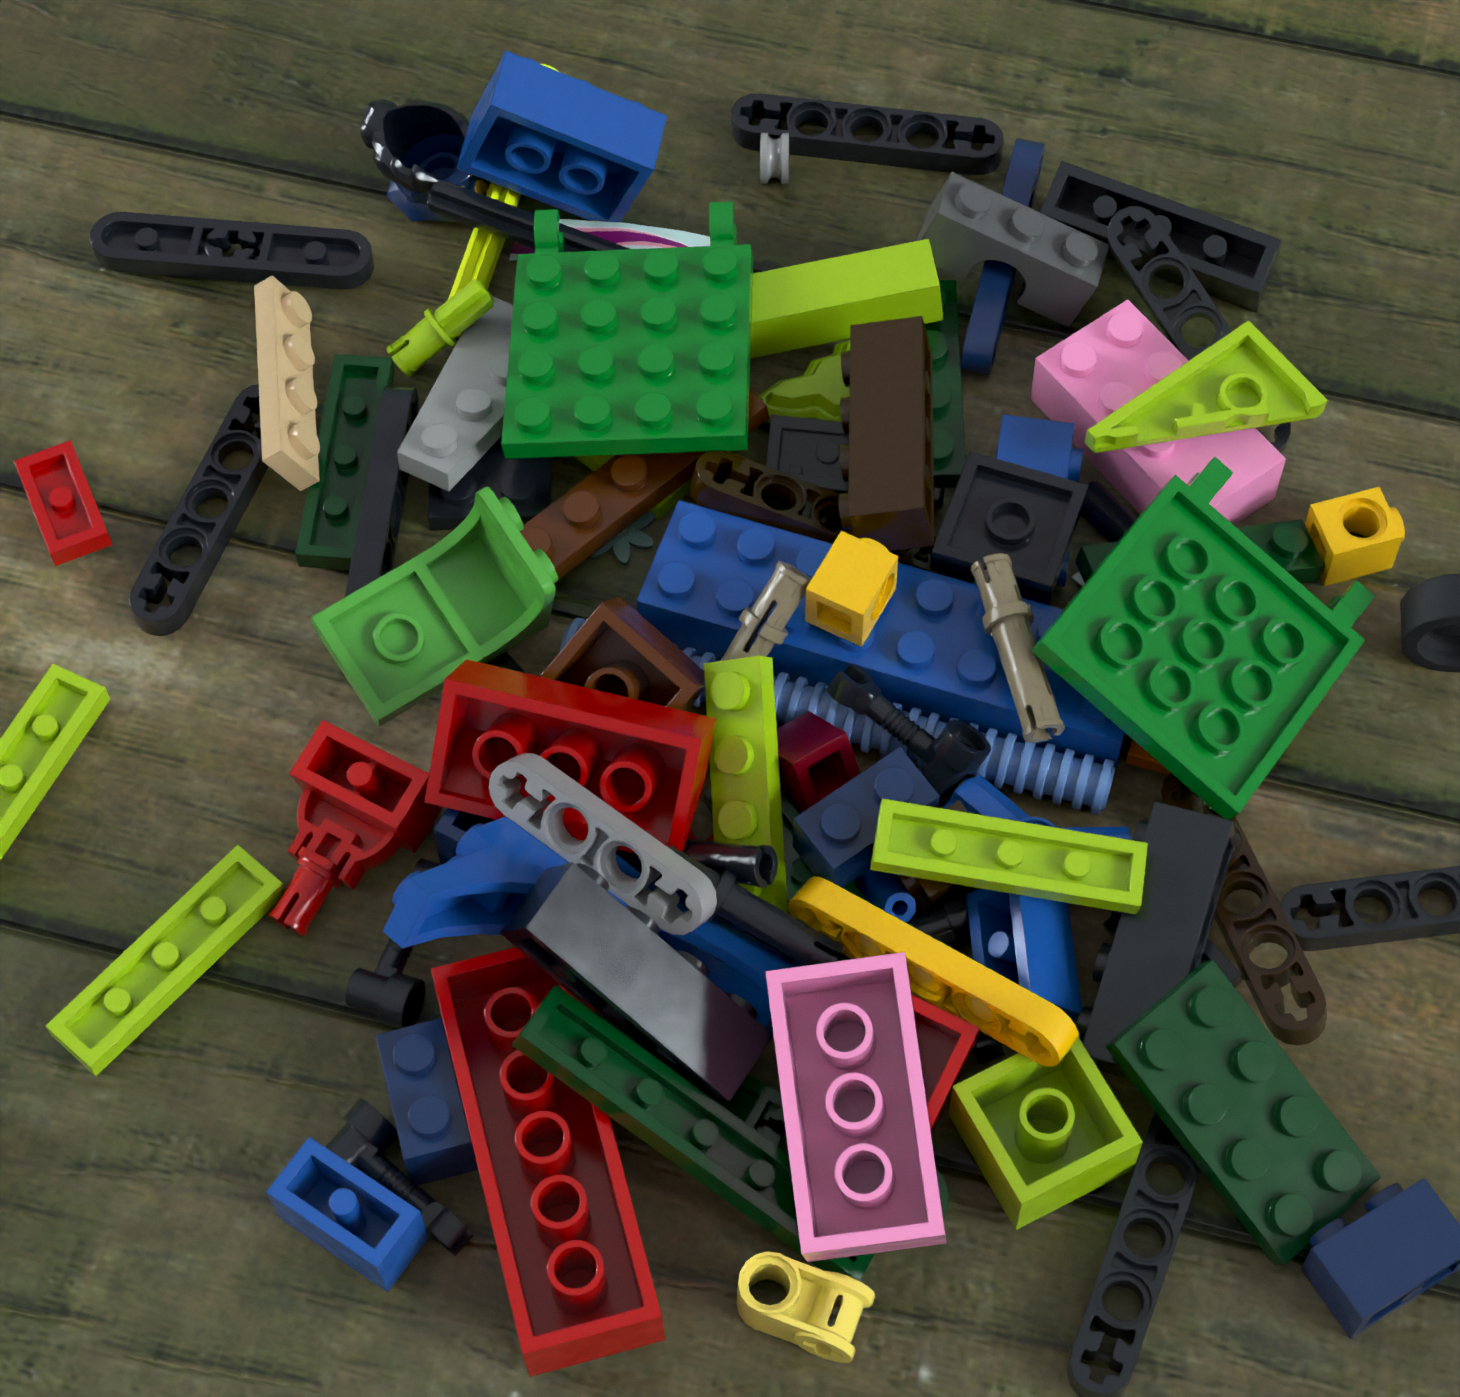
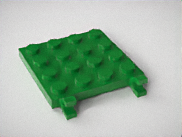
M733 201L709 202L710 246L564 252L565 238L563 232H559L560 216L558 209L535 210V253L517 254L501 441L505 459L748 450L753 253L751 244L737 245V225H734Z
M1213 457L1200 473L1197 472L1187 484L1175 474L1161 488L1031 651L1223 819L1230 820L1241 812L1365 641L1351 627L1369 606L1375 595L1359 581L1355 580L1342 596L1337 594L1330 600L1327 606L1209 504L1233 474L1219 459Z

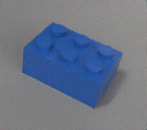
M505 50L471 115L457 169L589 221L620 223L655 169L667 115L649 109L639 102L630 101L597 88L587 81L575 79L543 66L533 59L521 57Z

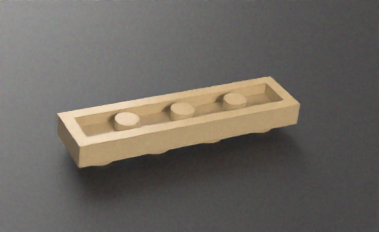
M272 275L254 286L262 461L299 491H302L320 481L318 463L320 443L317 437L315 414L317 397L314 392L313 381L315 357L311 348L310 332L312 313L302 295L295 291L291 292Z

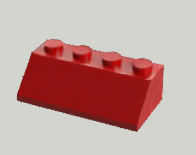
M466 659L444 681L425 803L495 820L505 817L494 805L490 796L489 781L491 773L498 765L522 753H534L550 762L665 846L669 847L672 844L676 846V849L683 852L705 781L717 718ZM520 774L516 777L522 783L519 793L526 798L530 795L525 790L527 779ZM551 795L546 800L552 803L555 797ZM566 808L563 814V823L567 832L578 840H586L589 831L585 817L574 808ZM626 846L617 847L618 850L636 854Z

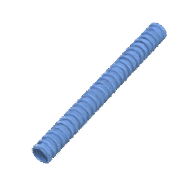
M577 617L568 625L560 651L585 623L584 619ZM687 647L683 652L702 670H704V663L717 662L713 653L706 652L700 657L697 656L696 650L691 647ZM780 672L777 677L773 676L776 725L778 723L785 725L810 711L846 732L850 745L852 746L853 743L860 745L861 752L869 753L872 748L879 750L880 757L884 758L901 747L910 759L917 760L919 768L925 766V762L907 749V746L902 745V742L897 741V738H894L887 730H884L883 726H879L867 715L858 714L851 708L835 701L827 692V685L825 683L818 682L815 687L808 685L807 678L799 677L794 682L790 681L788 673ZM705 691L692 706L700 708L703 703H706ZM893 703L896 709H900L901 713H905L906 717L909 716L911 721L914 720L915 724L920 725V728L925 729L934 738L938 737L947 722L940 721V714L932 712L928 718L921 716V709L913 707L909 713L902 711V704ZM970 723L971 726L977 730L979 729L978 724ZM989 728L987 733L981 732L990 743L991 752L978 770L969 775L976 777L980 774L985 779L994 781V787L1000 790L1004 788L1005 784L1014 786L1013 792L1015 794L1022 795L1024 789L1032 791L1033 798L1041 800L1043 795L1051 796L1052 803L1056 805H1061L1062 800L1072 802L1071 808L1079 811L1082 805L1091 807V814L1096 816L1100 815L1101 810H1105L1116 770L1113 767V760L1105 759L1104 763L1100 764L1094 762V755L1086 754L1084 759L1074 757L1075 751L1067 748L1064 754L1055 752V745L1047 743L1044 749L1036 747V743L1018 742L1016 734L1008 733L1006 738L997 736V729Z

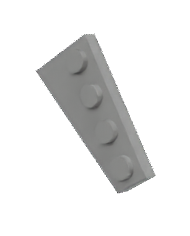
M493 297V308L462 332L397 451L400 470L446 491H450L502 436L513 305L496 297Z

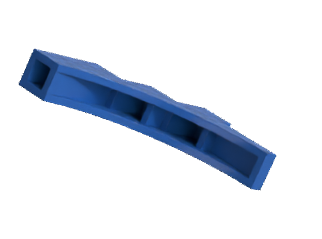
M506 816L484 825L478 823L462 836L456 847V856L447 863L424 872L415 871L400 883L392 898L395 907L383 932L402 949L442 937L476 934L501 935L499 932L545 869L570 862ZM615 854L616 863L625 875L631 878L640 877L641 874ZM654 884L648 886L652 892L658 889ZM607 891V892L610 893L615 899H617L623 906H625V907H630L628 904H626L625 902H623L621 899H619L617 896H615L614 894H612L610 891ZM679 897L677 907L685 913L689 909L685 905V900ZM713 918L711 922L706 921L692 932L684 935L670 934L660 928V932L657 934L674 950L685 951L699 959L709 970L707 978L724 993H733L750 1003L758 1013L756 1021L771 1034L773 1033L765 971L799 966L716 918Z

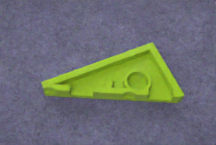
M1248 320L1089 428L1084 443L1093 453L1312 419L1317 418L1324 412L1328 400Z

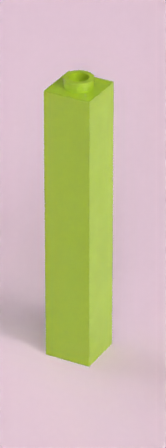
M929 239L753 273L750 358L850 339L851 325L917 316L923 317L924 324L942 321L940 284Z

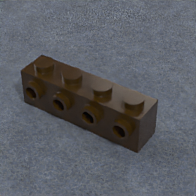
M917 316L851 325L850 350L841 352V370L845 387H850V397H842L840 399L842 427L844 433L849 434V444L840 445L839 448L842 477L844 482L849 481L848 493L839 494V515L844 531L853 530L854 536L859 539H873L884 545L889 551L934 546L933 355L923 317Z

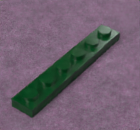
M555 984L544 997L512 1046L803 1257L800 1247L789 1154ZM875 1253L811 1261V1263L823 1271L837 1272L860 1281Z

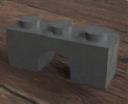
M954 172L950 173L927 211L917 241L929 239L935 266L965 279L975 264L985 260L1002 261L1015 267L1024 277L1017 304L1067 327L1071 325L1097 288L1109 249V245Z

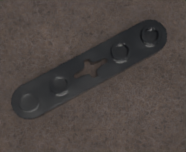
M115 212L98 220L90 232V243L99 264L106 269L118 272L260 283L273 275L283 285L344 290L363 285L374 271L372 248L367 238L359 232L345 229ZM232 244L241 245V249L235 250L233 257H224L223 252H228Z

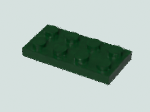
M1213 960L1202 962L1105 1045L1110 1054L1274 1265L1287 1264L1309 1244V1239L1317 1231L1334 1221L1381 1178L1377 1170Z

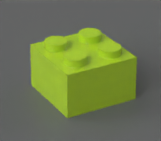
M1079 1037L1060 1063L1054 1067L1041 1065L1017 1053L952 1086L948 1115L1015 1230L1125 1175L1135 1168L1143 1141Z

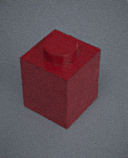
M808 711L777 729L780 790L792 805L803 812L860 774L846 732Z

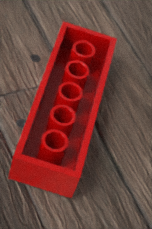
M517 947L431 968L521 1351L529 1377L665 1341L662 1314L610 1117L512 1046L544 997L555 984L573 998L575 997Z

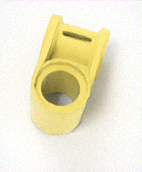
M768 1251L751 1257L740 1270L736 1305L738 1314L745 1324L751 1328L796 1344L818 1357L839 1363H850L855 1354V1348L851 1341L863 1308L872 1306L875 1293L867 1285L849 1276L837 1272L823 1271L786 1257L781 1253ZM761 1280H773L782 1285L787 1296L778 1304H762L751 1295V1286ZM836 1307H839L840 1310L835 1324L829 1327L828 1324L832 1313Z

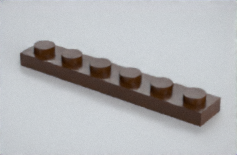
M750 389L748 434L770 418L767 405ZM707 452L615 455L524 524V529L520 533L532 551L540 548L546 553L557 572L559 580L690 480L697 460Z

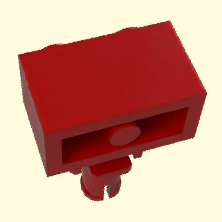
M325 720L321 721L289 773L303 790L297 810L299 833L287 850L289 855L297 861L299 867L277 905L268 914L276 923L288 930L291 927L295 934L305 937L308 927L332 888L337 890L339 886L343 887L345 885L347 888L354 890L365 871L376 868L388 861L400 847L416 853L443 808L425 803L429 773Z

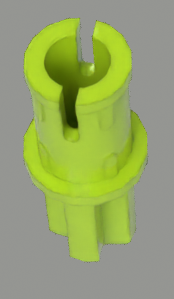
M472 280L435 311L427 308L424 311L425 317L416 326L386 347L388 354L392 356V360L408 377H411L429 359L448 345L452 348L455 347L457 343L456 337L493 308L494 298L480 281Z

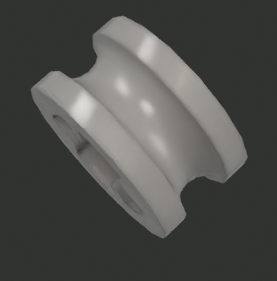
M761 133L760 184H768L771 178L779 179L781 184H789V133H782L778 139L770 138L768 133Z

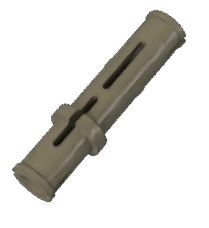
M1003 553L985 556L983 559L987 570H984L982 562L978 560L971 566V573L976 580L986 612L982 617L985 633L994 637L1021 722L1024 740L1029 743L1050 740L1052 737L1048 728L1052 729L1053 735L1058 736L1065 730V725L1060 718L1042 660L1031 651L1036 645L1031 629V624L1034 622L1031 605H1026V602L1022 601L1011 567L1012 561L1010 556Z

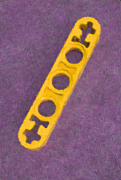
M811 877L788 903L791 916L834 941L844 944L841 953L851 959L905 952L910 989L913 994L979 1027L981 1032L1034 1062L1049 1067L1058 1065L1078 1039L1079 1033L1076 1025L1062 1009L829 880L821 877Z

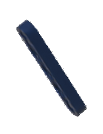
M1016 139L1002 191L1003 196L1032 209L1042 168L1045 143ZM985 260L963 347L961 370L989 376L991 374L1017 271L1015 267L997 260Z

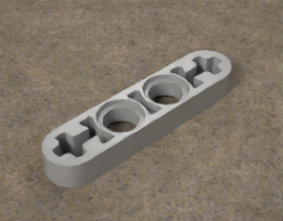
M522 753L498 765L491 773L489 781L490 796L494 805L506 817L568 862L581 863L596 870L609 883L610 888L608 891L630 907L636 908L648 915L662 930L674 935H684L698 928L714 914L717 905L716 890L711 880L703 872L544 758L534 753ZM520 774L527 779L525 790L530 795L526 798L519 793L522 783L516 777ZM551 795L555 797L552 803L546 800ZM566 808H574L585 817L589 831L586 840H578L567 832L563 823V814ZM618 846H626L638 855L642 865V872L639 878H631L619 869L615 855ZM662 874V878L655 883L659 888L652 892L648 886ZM679 889L688 895L685 905L689 910L685 913L677 907L679 896L675 892Z

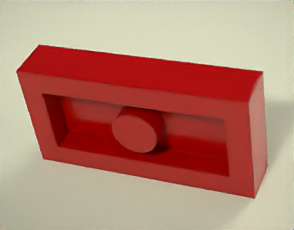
M71 440L14 461L55 566L113 545Z

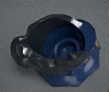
M386 99L371 101L364 109L360 134L364 144L368 148L374 149L373 159L377 168L390 180L387 197L412 222L443 221L456 223V220L431 212L427 208V200L433 184L439 180H444L486 195L490 181L457 169L469 121L462 113L457 112L448 105L421 99L400 106Z

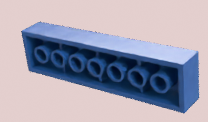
M678 500L637 598V612L672 643H676L680 650L684 651L687 647H691L696 650L697 655L703 656L704 653L709 652L715 655V660L721 661L743 624L739 620V616L745 607H753L774 573L778 561L794 566L812 579L833 544ZM898 563L896 590L862 647L805 622V593L785 626L788 635L782 644L775 643L767 656L771 657L773 661V676L777 677L780 672L788 673L790 681L794 682L799 677L807 678L808 685L815 687L818 682L825 683L828 687L839 671L844 673L850 663L855 664L870 675L873 682L880 687L881 695L891 703L902 704V711L910 713L913 707L921 709V716L929 718L931 713L934 712L940 714V721L948 723L951 718H956L968 724H978L980 732L987 733L989 728L997 729V736L1006 738L1008 733L1017 735L1018 742L1026 743L994 637L990 634L987 635L983 627L982 617L986 612L978 586L975 584ZM1022 598L1026 605H1031L1034 614V622L1031 624V629L1037 644L1062 613L1063 609ZM777 603L775 604L774 608L772 609L768 617H770V615L772 614L773 610L777 606ZM758 632L757 636L755 637L754 641L752 642L750 648L752 647V645L754 644L755 640L757 639V637H758V635H759V632ZM1042 661L1060 718L1064 722L1065 730L1056 736L1053 735L1052 729L1048 728L1052 739L1036 743V747L1045 749L1047 743L1055 745V752L1062 754L1068 748L1075 751L1074 757L1084 759L1086 754L1094 755V762L1103 764L1105 759L1113 760L1116 774L1128 735Z

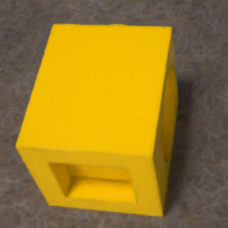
M1380 487L1311 504L1305 521V527L1325 564V568L1319 577L1323 586L1391 569L1400 544L1405 538L1402 517L1395 507H1389ZM1349 532L1361 534L1365 538L1355 537Z
M841 531L806 588L805 622L862 647L896 590L898 556L890 553L884 545L873 539H859Z

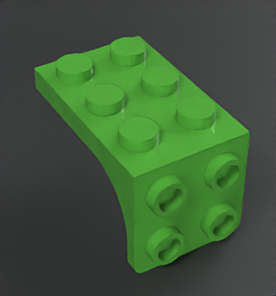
M488 486L475 493L474 506L468 516L441 541L311 617V625L378 727L442 690L445 678L466 659L486 664L549 625L556 592L554 583L558 581L557 572L546 553L540 548L532 551L520 533L524 529L523 522L511 501L506 497L498 500Z

